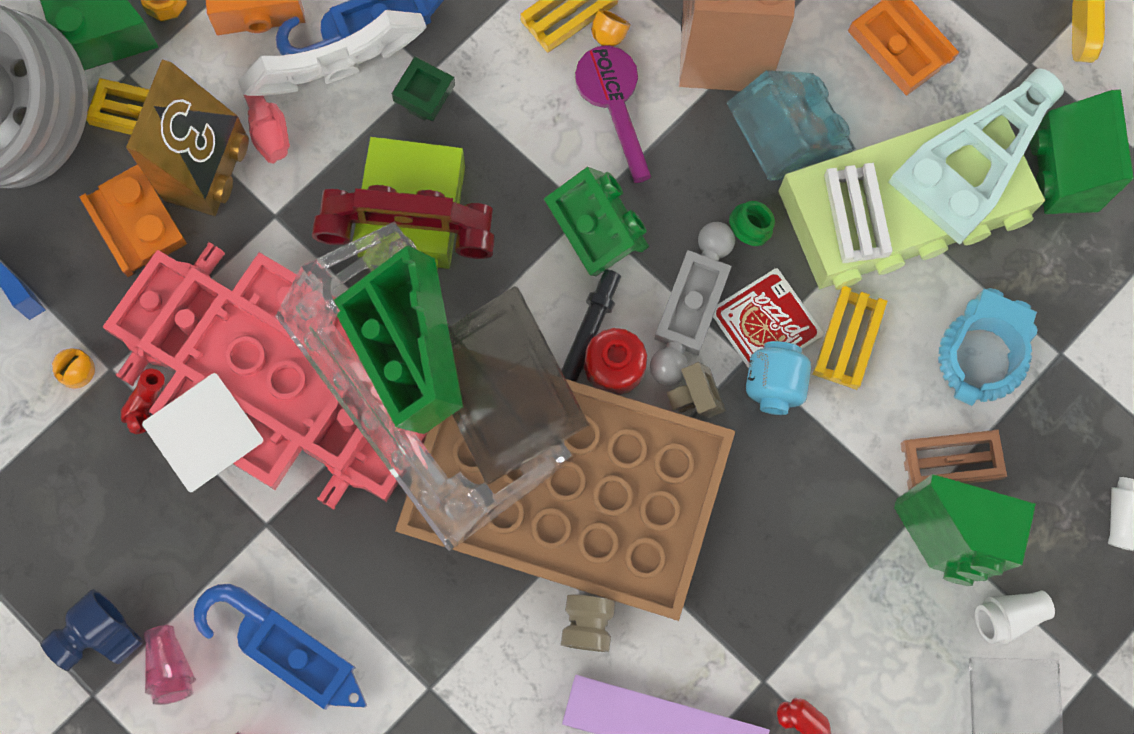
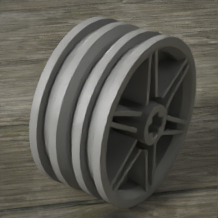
M0 5V188L15 189L27 187L46 179L69 159L85 127L88 111V88L81 61L75 49L60 31L36 16Z

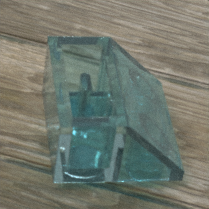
M766 70L727 102L768 180H783L785 174L850 153L856 149L849 137L850 128L847 122L834 111L827 98L829 92L826 85L814 73Z

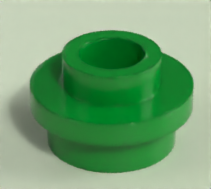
M748 201L737 205L729 216V224L739 240L751 246H761L771 238L775 219L773 213L766 205L758 201Z

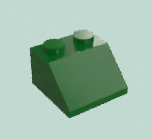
M1121 89L1109 90L1048 111L1030 141L1031 152L1038 159L1039 172L1036 176V182L1045 199L1043 202L1044 214L1100 212L1134 179Z

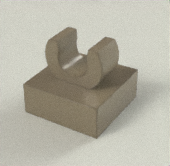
M700 362L681 369L687 385L667 392L673 411L678 410L679 413L696 407L698 414L711 418L726 411L710 368Z

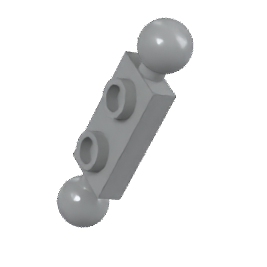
M711 222L701 229L698 236V245L702 251L701 255L687 250L654 340L667 344L666 348L657 351L650 361V372L653 378L660 384L675 385L684 379L681 369L688 367L684 352L687 351L697 356L700 353L732 267L719 262L720 258H724L731 253L735 245V235L732 229L725 223Z

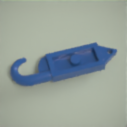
M349 0L329 8L330 10L324 14L320 29L323 41L303 48L292 46L289 43L288 36L290 31L300 22L299 18L295 16L286 20L279 27L276 35V46L281 55L318 49L361 30L379 17L385 10L421 13L427 25L431 23L430 16L444 0Z

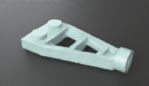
M1041 68L1034 70L1016 89L925 142L892 175L888 183L960 245L998 203L1047 109L1051 108L1063 95L1064 88L1062 83L1048 70ZM1001 115L1019 129L1018 135L1005 150L982 131L985 126ZM967 145H972L991 162L990 170L983 183L977 187H973L946 164V158L950 154Z

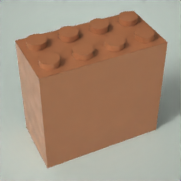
M683 0L679 87L768 93L794 19L795 0Z

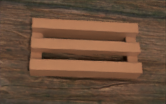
M999 430L910 439L900 443L902 453H905L906 458L904 467L905 471H908L909 476L907 480L908 490L930 476H921V469L993 462L994 468L937 475L966 484L1002 480L1007 477ZM984 443H989L990 451L921 459L917 457V451Z

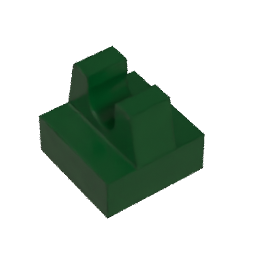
M414 56L391 93L392 99L397 104L405 107L410 114L424 121L428 119L433 122L455 86V77Z

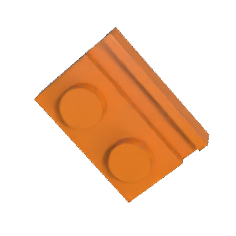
M882 0L854 20L848 29L852 37L906 96L937 74L946 64L953 62L959 54V51L912 0Z
M138 164L99 185V189L89 195L84 193L79 196L118 265L127 277L134 274L133 271L146 266L157 250L169 255L187 244L155 188Z

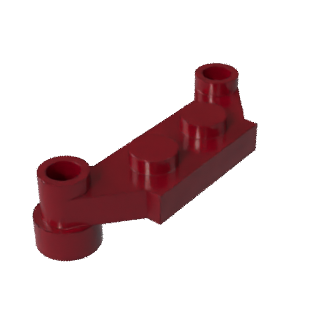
M372 185L368 189L355 188V192L352 193L340 189H325L322 192L320 215L314 217L312 238L318 242L330 245L350 243L352 224L354 223L452 232L457 234L455 252L458 255L472 259H487L493 256L495 236L491 233L493 208L481 203H469L464 206L453 202V198L445 197L441 192L434 190H420L416 194L398 193L394 188L385 185Z

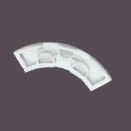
M385 10L379 17L361 30L327 46L290 55L260 56L238 82L243 95L247 96L297 92V84L307 83L320 78H324L325 84H329L359 73V64L376 57L380 53L384 59L390 57L419 36L426 28V24L421 13Z

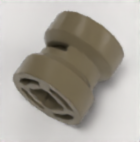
M567 595L565 611L569 615L571 624L562 630L560 646L596 652H609L611 636L605 630V627L608 626V621L614 617L616 601L585 595Z

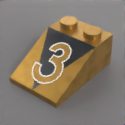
M162 59L126 148L163 201L216 216L220 203H226L230 197L233 187L231 175L236 162H241L247 153L249 138L239 117L172 62Z

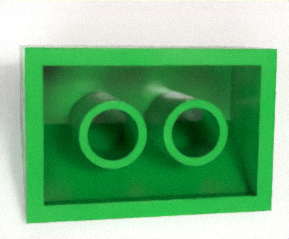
M932 474L898 497L894 509L930 568L944 572L943 579L964 586H973L974 581H987L991 576L1003 575V572L1023 565L1036 504Z

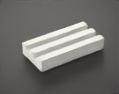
M866 163L861 168H856L855 165L846 166L844 170L837 171V168L827 169L824 177L842 263L889 257L893 251L874 163ZM858 180L863 181L876 248H872ZM840 182H847L860 250H853Z

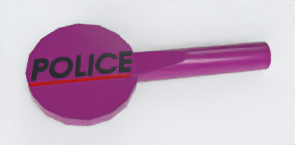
M598 46L587 51L578 61L575 71L576 88L582 98L590 104L608 108L634 183H641L650 179L651 174L625 104L636 88L638 81L637 66L631 56L622 49L613 46Z

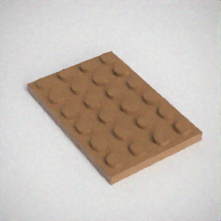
M456 346L453 355L463 407L427 432L395 532L679 621L735 431Z

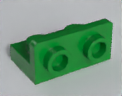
M587 166L546 196L544 200L589 275L597 277L605 269L610 268L631 252H643L649 248V245L643 237L647 232L643 222L633 210L627 211L619 198L623 195V191L617 180L609 172L603 173Z

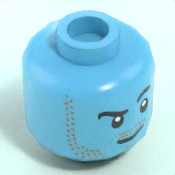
M780 341L765 343L764 348L755 351L750 357L746 383L748 397L760 403V410L762 412L774 415L788 414L789 408L800 406L807 400L811 361L802 354V348L795 344Z

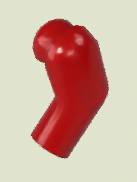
M146 369L140 374L136 388L121 409L122 423H127V428L132 434L146 432L142 423L151 416L149 410L161 394L165 378L157 369Z
M794 698L791 702L784 701L779 705L777 719L783 728H795L801 734H831L830 723L827 717L807 700Z

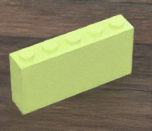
M981 109L785 174L778 192L819 290L834 285L836 290H840L844 286L850 287L862 280L861 275L875 270L878 271L879 275L888 274L904 266V260L920 255L922 260L931 259L948 250L947 245L956 243L953 238L888 182L892 175L925 142ZM1003 115L998 116L982 129L986 135L1004 150L1016 138L1008 119ZM972 145L964 146L946 158V164L973 187L980 186L983 183L991 167L990 160ZM1024 154L998 203L963 241L964 245H971L991 235L990 231L1005 226L1007 231H1011L1030 223L1034 219L1032 214L1043 204L1045 199ZM866 163H874L893 252L886 258L842 263L824 174L829 168H837V171L844 170L846 166L855 165L856 168H861ZM858 180L872 248H876L863 181ZM840 182L853 250H860L847 182Z

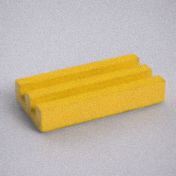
M539 0L520 13V21L544 50L549 53L593 22L599 9L608 11L618 4V0L596 1L548 36L544 33L546 30L560 20L566 19L589 0H568L536 23L541 17L566 1Z
M99 78L87 112L86 121L92 126L131 135L137 121L100 113V110L138 119L142 107L107 100L105 96L109 94L144 103L149 89Z
M844 286L839 291L812 375L857 390L861 386L888 301L882 298L877 300L869 298L870 294L864 292L854 293L851 291L852 288ZM850 303L855 305L835 369L831 370L826 368L846 305ZM867 309L872 311L852 375L848 376L844 373L864 311Z

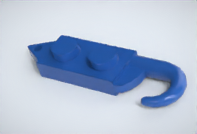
M218 584L207 589L198 598L194 608V622L198 631L205 638L210 639L214 635L206 619L209 608L217 602H226L245 615L237 635L238 646L244 654L322 709L327 710L330 705L367 707L366 700L353 673L356 668L243 588L232 584ZM354 693L359 697L356 703H352L350 700L351 695Z

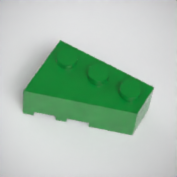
M40 0L46 22L54 26L70 42L81 61L84 71L159 48L146 23L128 0Z
M407 245L331 301L330 304L395 427L425 434L461 409L463 403L435 258Z

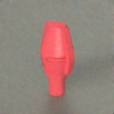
M244 95L249 107L248 124L252 143L268 163L274 164L277 160L287 156L288 148L290 147L285 116L277 104L266 102L264 96Z

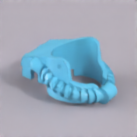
M993 288L983 289L976 299L968 302L964 316L960 315L956 318V321H953L944 332L938 352L941 355L938 357V362L941 364L940 371L944 373V380H948V386L955 389L954 398L971 406L974 405L976 400L987 402L988 399L989 401H995L997 398H1004L1006 394H1011L1014 392V388H1018L1021 385V381L1027 376L1026 372L1029 371V363L1032 360V346L1030 342L1038 332L1037 326L1034 324L1037 312L1031 310V306L1028 303L1019 300L1011 301L1003 297L1004 294ZM986 330L999 336L1009 348L1010 352L1007 354L1009 366L1003 380L995 383H985L980 388L964 382L966 375L958 363L957 350L963 342L966 332Z

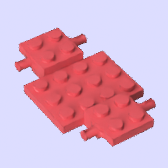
M207 243L206 248L194 265L176 261L157 250L103 325V328L108 333L123 341L129 350L132 351L119 372L116 373V376L129 385L134 386V383L148 363L163 366L175 373L149 410L153 415L202 380L216 373L263 438V442L234 462V466L276 490L303 449L306 454L323 463L333 475L320 496L317 497V500L334 510L349 485L365 489L387 502L422 448L427 433L421 434L395 427L367 372L358 367L360 359L330 304L336 297L260 252L231 291L210 277L219 261L225 256V252L217 246L215 247L214 244Z

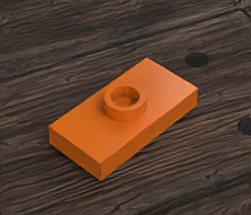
M205 0L207 15L217 36L245 31L263 33L272 27L281 26L286 20L295 16L299 18V24L306 23L301 0Z

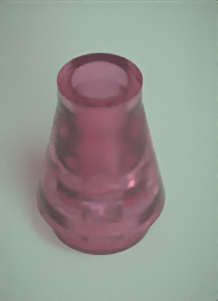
M163 625L147 630L144 633L146 644L145 693L151 695L152 703L155 705L171 704L190 697L193 694L192 684L196 681V678L176 638L174 626Z

